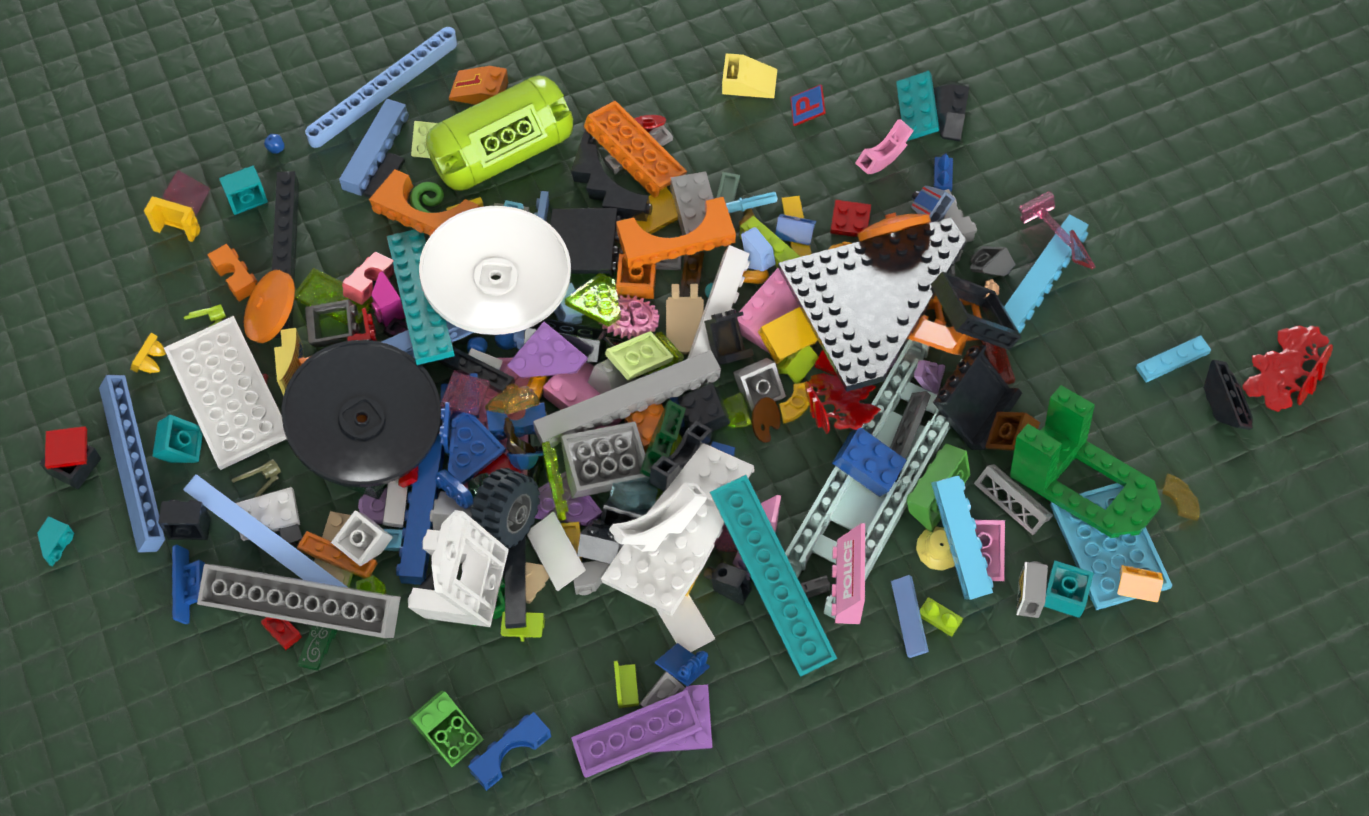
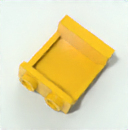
M152 196L144 209L148 221L155 232L160 233L164 225H169L184 230L188 240L191 242L200 233V226L191 207Z
M800 307L767 323L758 330L759 336L776 364L809 345H814L818 341Z

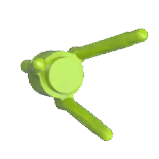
M221 304L211 308L190 312L188 316H184V319L187 320L208 314L210 321H215L212 325L221 322L222 319H225L226 316Z

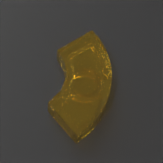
M1167 473L1162 493L1169 496L1176 503L1178 516L1198 521L1200 508L1197 497L1194 496L1184 481Z

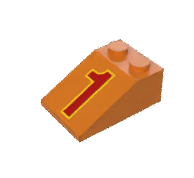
M485 66L458 71L449 100L476 105L505 91L508 85L507 69Z

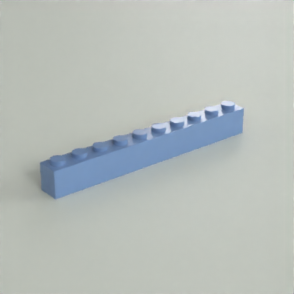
M106 375L99 390L137 551L157 552L165 541L162 528L158 524L159 513L125 375Z

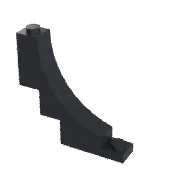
M585 129L571 169L574 182L588 183L586 189L589 199L603 200V208H617L618 214L624 219L634 217L635 220L647 222L648 215H651L653 209L649 196L630 192L609 178L601 167L596 139Z

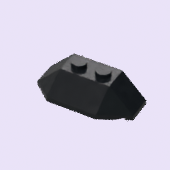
M952 81L933 88L939 124L938 132L942 139L960 141L969 84Z
M1212 360L1203 388L1212 408L1213 416L1216 421L1251 430L1253 428V416L1239 382L1228 369L1227 362Z

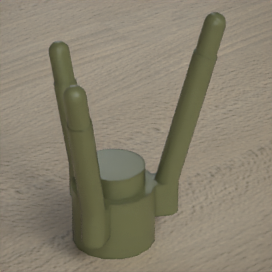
M272 459L261 467L235 477L231 481L236 482L261 472L266 479L270 478V480L255 494V497H259L274 481L279 479L277 474L281 473L277 463Z

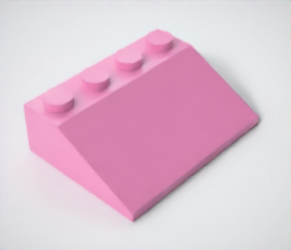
M779 268L775 270L740 310V312L743 311L744 315L737 317L741 335L768 353L769 351L759 336L758 330L767 323L799 307Z
M585 362L577 373L554 375L543 386L544 397L562 410L600 395L588 383L594 366ZM618 418L609 425H601L595 429L618 425L623 419Z

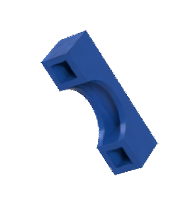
M534 712L531 715H525L519 721V725L514 729H508L503 734L502 739L491 743L485 753L481 756L477 755L471 760L468 766L470 773L487 791L502 778L501 762L505 754L511 749L520 746L536 750L551 737L549 728Z

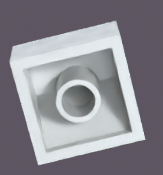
M355 510L331 543L359 566H362L380 555L393 536L365 514Z

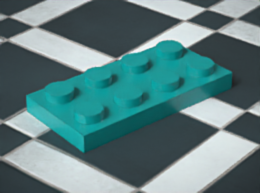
M930 71L896 81L901 120L914 130L907 141L939 131Z

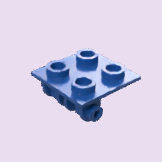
M679 643L674 645L655 662V664L687 687L710 667L706 664L708 659L707 652L699 651L695 656Z

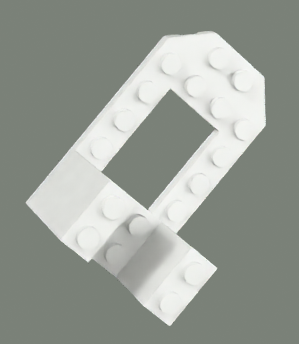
M455 510L442 523L440 531L427 529L426 536L423 538V549L432 555V573L435 590L413 588L408 598V608L426 619L491 627L509 549L465 512ZM462 563L463 572L461 580H457L459 565Z

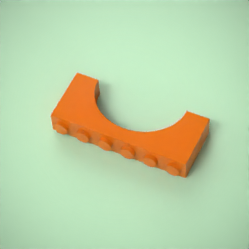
M396 169L369 199L372 210L375 213L383 214L390 220L401 222L404 226H410L418 232L426 233L429 236L453 216L480 207L478 204L464 199L456 207L444 212L427 213L416 210L408 204L409 193L414 187L409 175Z
M724 197L706 200V215L702 223L692 232L680 237L662 238L651 235L640 228L634 217L616 221L617 234L628 268H637L644 264L658 263L661 260L675 259L678 256L692 255L699 251H709L715 247L729 246L735 243L736 233Z

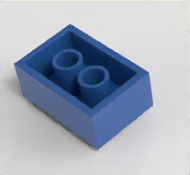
M859 428L849 433L832 464L880 497L890 491L907 460L866 430Z

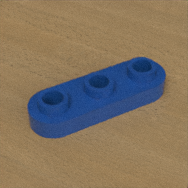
M445 469L436 473L434 480L439 489L444 490L447 496L452 497L460 507L466 509L473 506V496L463 484Z

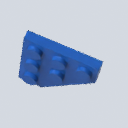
M468 409L452 420L448 472L464 485L506 452V448Z

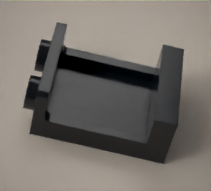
M735 309L725 311L724 316L722 313L711 315L712 319L704 321L710 349L719 365L754 356L752 348L744 349L737 317L743 316V311L737 313Z

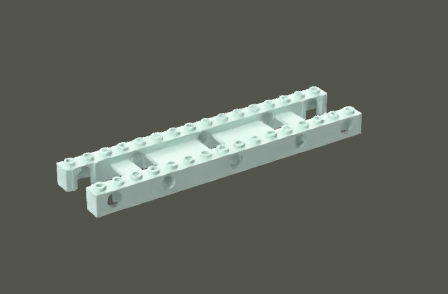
M908 340L872 402V405L879 407L881 410L874 416L871 422L865 423L861 427L890 448L902 419L901 415L893 412L900 399L909 402L911 394L914 392L927 391L931 395L925 410L933 413L934 416L925 427L919 424L906 457L907 461L900 472V477L897 482H894L889 492L879 497L835 466L785 552L797 578L802 570L805 571L806 563L812 553L836 564V559H832L833 547L837 546V542L823 535L830 521H833L849 530H852L861 523H865V580L867 579L907 506L906 499L908 494L913 492L918 480L924 476L928 465L933 460L951 427L950 423L933 403L937 395L911 383L918 362L923 360L924 357L927 358L930 346ZM830 595V597L827 596L824 614L835 619V616H831L832 603H835V597Z

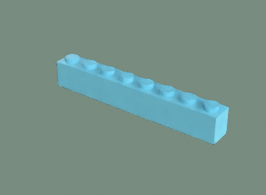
M1069 214L1004 306L1019 333L1024 329L1026 319L1030 320L1033 316L1035 306L1039 307L1041 305L1044 293L1048 294L1050 292L1053 280L1057 281L1059 279L1062 267L1066 268L1071 260L1069 257L1072 254L1075 255L1073 230L1079 240L1084 242L1089 234L1086 232L1089 224ZM1076 238V246H1077V245L1079 244V241H1078V239Z

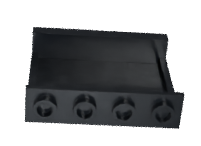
M617 208L552 209L551 226L561 236L568 249L571 274L609 273L611 280H614V272H617L618 269L616 257L619 256V246H617V241H620L617 234L616 221L622 220V216L618 214Z
M986 345L971 346L967 350V354L958 363L956 370L947 379L946 384L933 401L934 405L971 450L986 449L996 413L1010 412L1022 395L1019 388H1009L985 357L983 352L987 348Z

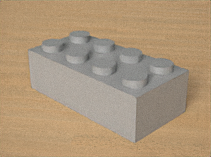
M706 171L671 177L670 190L682 236L692 232L702 223L706 215V200L714 199Z

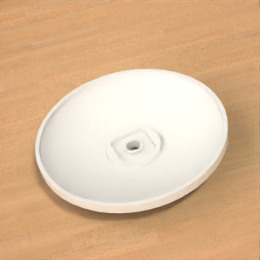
M485 206L459 213L448 219L433 232L426 242L420 257L419 275L421 287L427 301L441 317L467 331L499 335L525 330L547 318L559 306L566 295L570 283L571 263L569 252L563 239L542 218L518 208ZM494 275H498L501 277L498 280L491 279V277Z

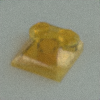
M510 384L506 386L507 389L490 400L485 409L492 412L511 414L539 405V399L529 386L518 387V384Z

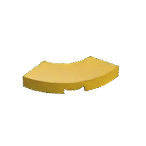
M805 382L794 384L792 396L786 402L779 404L783 424L797 419L808 409L809 402L805 391Z

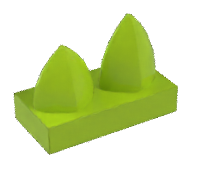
M929 597L920 609V615L923 620L951 637L963 621L962 617Z

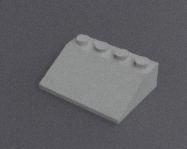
M636 422L561 436L566 476L572 499L645 484L650 479L640 473L645 452Z

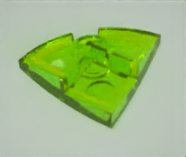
M741 392L723 400L731 424H728L729 427L740 428L752 425L751 417Z

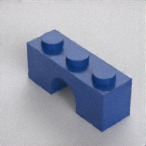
M544 403L525 405L526 412L524 417L519 420H511L516 437L520 438L529 434L536 435L533 421L546 416ZM506 408L487 410L488 430L497 440L505 439L506 434L503 428L505 418H508Z

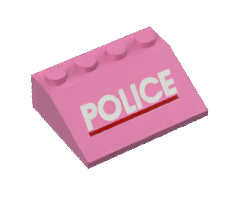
M865 523L859 524L837 540V546L833 547L832 559H836V565H832V577L836 578V584H832V596L835 597V603H832L831 616H835V623L860 624L865 601Z

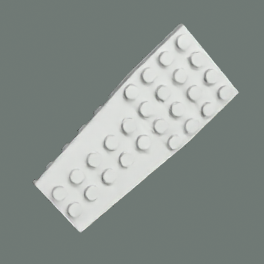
M702 444L648 513L670 498L683 483H696L705 493L707 499L681 534L668 533L655 551H641L634 544H624L602 576V583L672 616L704 567L714 548L716 538H719L723 531L724 521L709 492L741 476L747 475L749 478L751 473H754V466L709 445Z

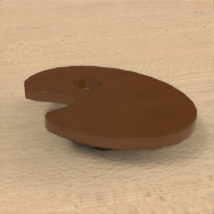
M770 397L758 400L752 413L754 434L758 440L767 443L771 441L769 427L771 426L774 429H779L780 412L776 402Z

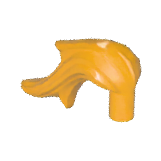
M767 270L744 271L742 275L745 277L743 282L762 284L768 279L769 273Z

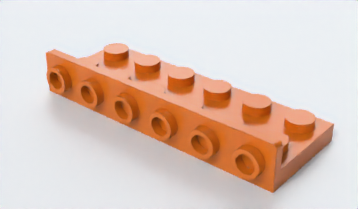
M616 101L587 116L584 124L586 131L654 198L659 195L660 190L671 184V177L686 175L687 171Z

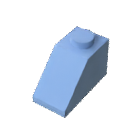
M753 227L741 234L744 251L750 253L748 261H750L749 269L765 271L776 264L773 247L757 228Z

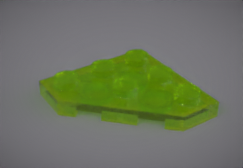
M599 273L565 298L566 306L608 327L621 318L615 279L603 273Z
M549 441L543 442L542 449L557 517L559 521L565 520V512L569 510L567 501L562 500L564 489L558 469L556 450L551 448Z

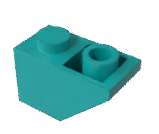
M48 516L37 534L43 558L50 566L53 567L55 562L61 558L64 548L72 541L74 532L69 525Z

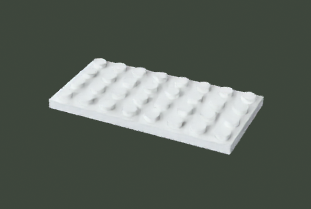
M234 316L164 347L220 470L286 439L282 415Z

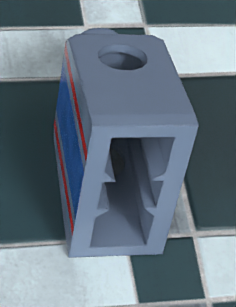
M924 186L920 192L915 191L913 193L912 200L914 202L912 209L918 214H928L931 220L930 223L943 219L955 198L944 190Z

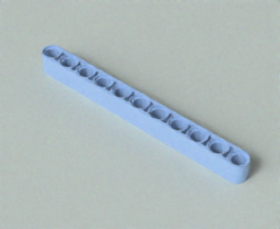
M451 27L441 29L309 125L305 130L309 145L314 148L321 147L457 46L455 30Z
M195 474L183 489L303 580L347 587Z

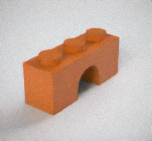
M225 244L207 254L211 265L220 277L227 273H234L226 279V282L238 302L251 295L258 282L252 273L249 274L247 272L248 268L244 261L240 262L238 260L239 256L234 248L230 249Z

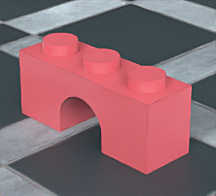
M374 252L370 257L366 258L360 267L354 270V273L345 278L342 284L343 296L362 305L371 297L373 281L377 280L380 272L383 271L387 279L394 274V260Z

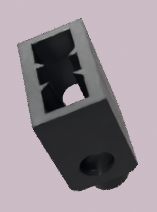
M722 562L718 564L716 569L708 566L704 571V577L711 580L715 592L743 606L752 591L747 571Z

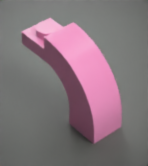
M897 120L886 138L876 147L864 149L855 164L867 174L881 171L901 154L907 146L906 141L914 130L902 120Z

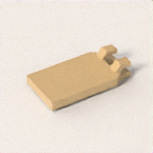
M672 284V297H668V300H666V349L672 355L689 354L704 312V299L698 297V284H690V297H679V284Z

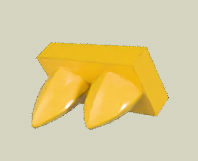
M150 333L132 362L131 370L135 372L142 370L149 373L160 372L157 363L148 356V354L152 356L166 355L163 345L157 341L158 336Z

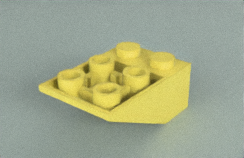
M726 53L722 94L774 98L777 69L745 55Z

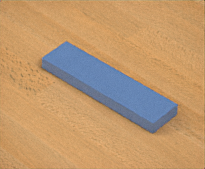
M908 575L891 581L907 656L912 658L929 652L912 576Z

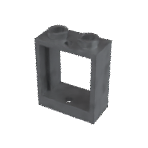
M348 299L305 307L308 341L315 348L348 341L347 337L360 333L359 325L356 322V316L358 315L357 306ZM347 310L349 333L322 338L320 315Z

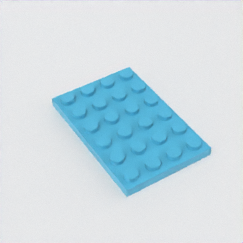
M1115 483L1080 493V495L1106 510L1124 487ZM1050 503V507L1077 568L1094 573L1089 596L1095 610L1137 599L1118 595L1117 593L1121 565L1160 572L1163 576L1161 591L1171 589L1172 583L1146 527L1139 535L1130 536V534H1124L1119 537L1110 538L1056 504Z

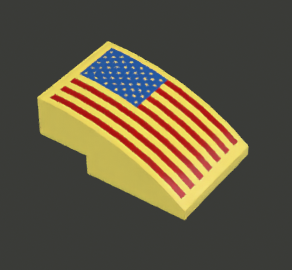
M296 328L281 330L282 346L274 348L277 382L283 396L291 377L300 367L298 359L303 357V345Z

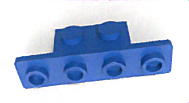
M179 545L172 546L173 620L188 624L190 622L189 605L198 602L205 562L198 560L189 564V550Z

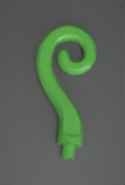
M422 182L412 190L410 204L416 210L431 213L420 204L419 198L421 194L426 191L436 193L434 198H429L426 194L422 196L423 203L433 207L443 201L444 192L436 183Z

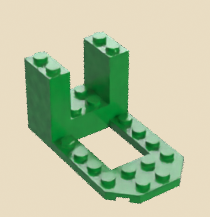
M1060 385L1050 397L1045 426L1038 430L1027 424L1017 435L1010 477L1110 538L1119 537L1124 534H1130V536L1139 535L1161 507L1155 481L1087 441L1095 404ZM1075 458L1124 487L1106 510L1057 481Z

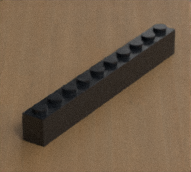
M295 171L277 172L272 271L280 270L289 274L293 279L295 287L299 182ZM294 301L289 317L281 330L293 328ZM281 330L274 338H281Z

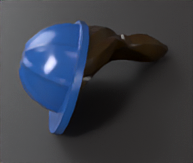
M507 417L505 418L503 429L507 438V456H509L510 462L515 468L529 470L537 463L539 456L546 455V452L536 451L529 443L516 437L512 421Z

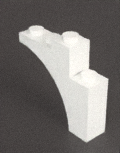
M683 483L670 498L651 512L632 521L613 524L609 531L614 535L615 541L619 544H634L641 551H655L668 533H682L707 499V496L696 483Z

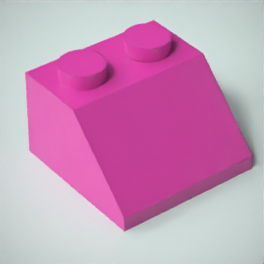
M383 271L380 272L371 294L373 299L371 305L375 311L374 315L379 323L382 322L387 327L394 318L404 319L405 314L399 295Z

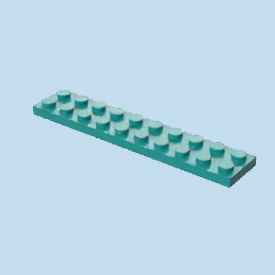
M413 229L387 236L391 257L394 260L393 266L416 364L420 365L455 356L446 320L432 308L421 287L419 264L423 248L426 244L424 233Z
M747 475L741 476L709 492L799 676L801 677L837 659Z

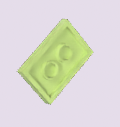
M651 331L607 349L605 353L627 380L670 363L674 357Z

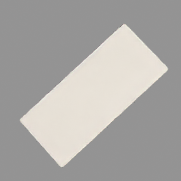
M554 512L530 529L527 536L557 591L586 571Z
M690 595L688 597L684 596L672 616L656 609L676 644L679 643L688 651L692 652L715 640L714 635Z

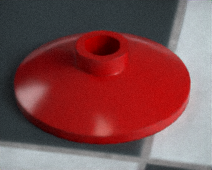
M644 115L634 118L647 132L666 123V118L660 115Z

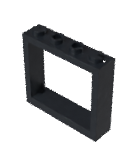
M943 271L930 284L956 332L1008 350L1021 338L1020 333L995 291ZM960 299L981 306L989 321L968 314Z

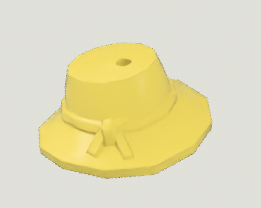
M935 527L933 532L927 529L924 530L917 539L916 546L921 562L934 570L943 571L954 567L955 564L945 529Z

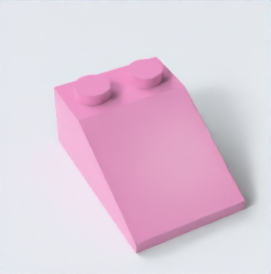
M974 519L976 522V536L980 538L982 543V549H980L982 557L986 558L988 568H986L987 574L991 577L992 581H1004L1005 521Z

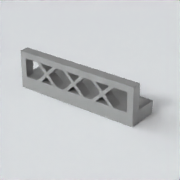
M995 464L987 466L974 483L1032 535H1035L1039 528L1053 516ZM986 476L992 479L993 488H987L981 483ZM1004 489L1007 492L1008 500L1001 501L998 498L997 490ZM1019 502L1022 505L1023 513L1016 514L1013 511L1012 503ZM1027 515H1033L1039 520L1034 528L1028 524Z

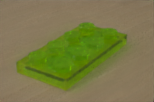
M315 268L310 271L294 295L295 300L307 306L347 300L348 298L343 296L342 281ZM372 296L362 305L350 300L357 306L358 315L356 316V322L358 325L364 319L362 308H366L367 313L372 308ZM347 310L325 314L348 326Z

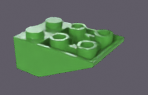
M439 691L409 717V720L451 767L456 765L484 740L445 691Z

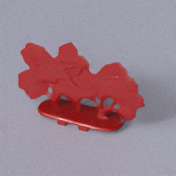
M1299 325L1291 329L1279 330L1278 342L1283 348L1281 353L1270 351L1266 352L1265 355H1253V366L1259 369L1261 374L1249 377L1243 384L1242 388L1246 391L1247 396L1260 397L1263 395L1266 407L1279 412L1281 409L1292 407L1293 403L1290 397L1292 392L1299 391L1298 405L1304 402L1308 394L1313 395L1316 390L1317 380L1321 381L1324 377L1325 367L1333 349L1332 344L1328 345V337L1320 333L1318 326L1306 328ZM1328 345L1321 357H1319L1318 348ZM1307 346H1309L1313 350L1311 352L1313 355H1310L1306 352L1305 348ZM1313 359L1317 363L1311 373L1303 370V363ZM1302 375H1306L1308 377L1301 388L1295 383V380ZM1288 386V387H1291L1292 389L1287 390V389H1285V387Z
M825 373L813 375L809 381H805L810 414L812 418H815L817 427H822L826 434L830 432L828 417L838 419L834 424L837 429L852 428L857 430L863 424L871 422L874 416L881 410L872 404L859 402L869 396V392L873 391L876 386L870 385L846 392L837 374L836 376H831ZM818 395H825V402L821 403ZM833 404L835 410L826 413L823 405ZM837 413H845L847 416H839Z

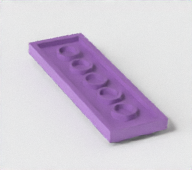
M685 690L571 738L583 775L587 778L703 729L688 690Z

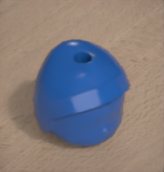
M270 134L265 139L264 145L269 152L277 154L284 150V142L278 134Z
M482 337L471 338L467 343L468 353L471 348L485 353L487 349L486 340Z

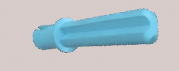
M770 192L745 199L739 198L737 201L726 203L729 213L744 212L746 209L777 202L776 192Z

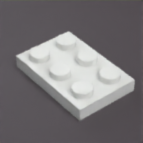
M292 487L235 503L273 532L279 531V528L295 524L300 525ZM240 533V538L243 541L249 540L247 537Z

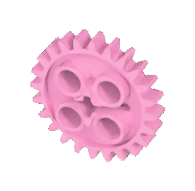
M620 295L618 299L613 296L612 300L607 299L606 303L603 302L599 309V324H603L602 328L607 329V333L614 332L613 336L619 334L621 338L627 336L630 340L631 336L637 337L649 331L655 332L656 328H658V310H655V305L650 306V301L644 302V298L637 300V296L630 298L627 295L624 298Z

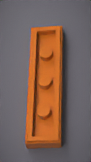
M306 531L297 546V550L366 580L370 578L377 565V560L371 559L362 566H359L333 545L331 541Z

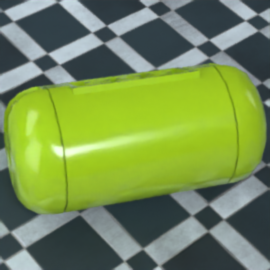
M538 75L531 77L433 126L426 135L425 143L430 159L444 183L457 191L469 189L566 140L573 131V117L564 100V95L556 83L546 76Z

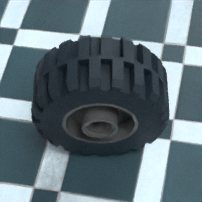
M501 468L489 474V477L484 479L482 486H479L470 512L472 513L471 518L506 548L517 545L519 541H522L524 536L529 533L531 525L534 524V518L539 510L540 491L533 478L509 468Z

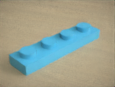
M1200 335L1137 364L1136 369L1143 380L1149 382L1210 354L1211 349Z

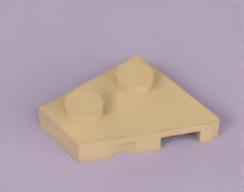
M526 562L527 604L532 602L536 597V593L542 590L545 582L550 578L543 565Z

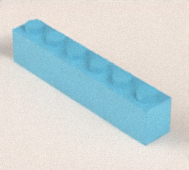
M958 475L932 482V488L964 599L970 600L993 593V581L987 574L986 568H988L986 558L982 557L980 550L982 549V543L980 538L976 536V522L974 518H971L969 512L971 505L968 498H965V484Z

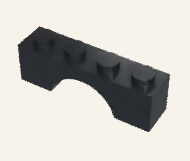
M695 421L685 432L675 452L668 458L662 456L651 467L649 483L662 491H666L702 444L710 446L712 429Z

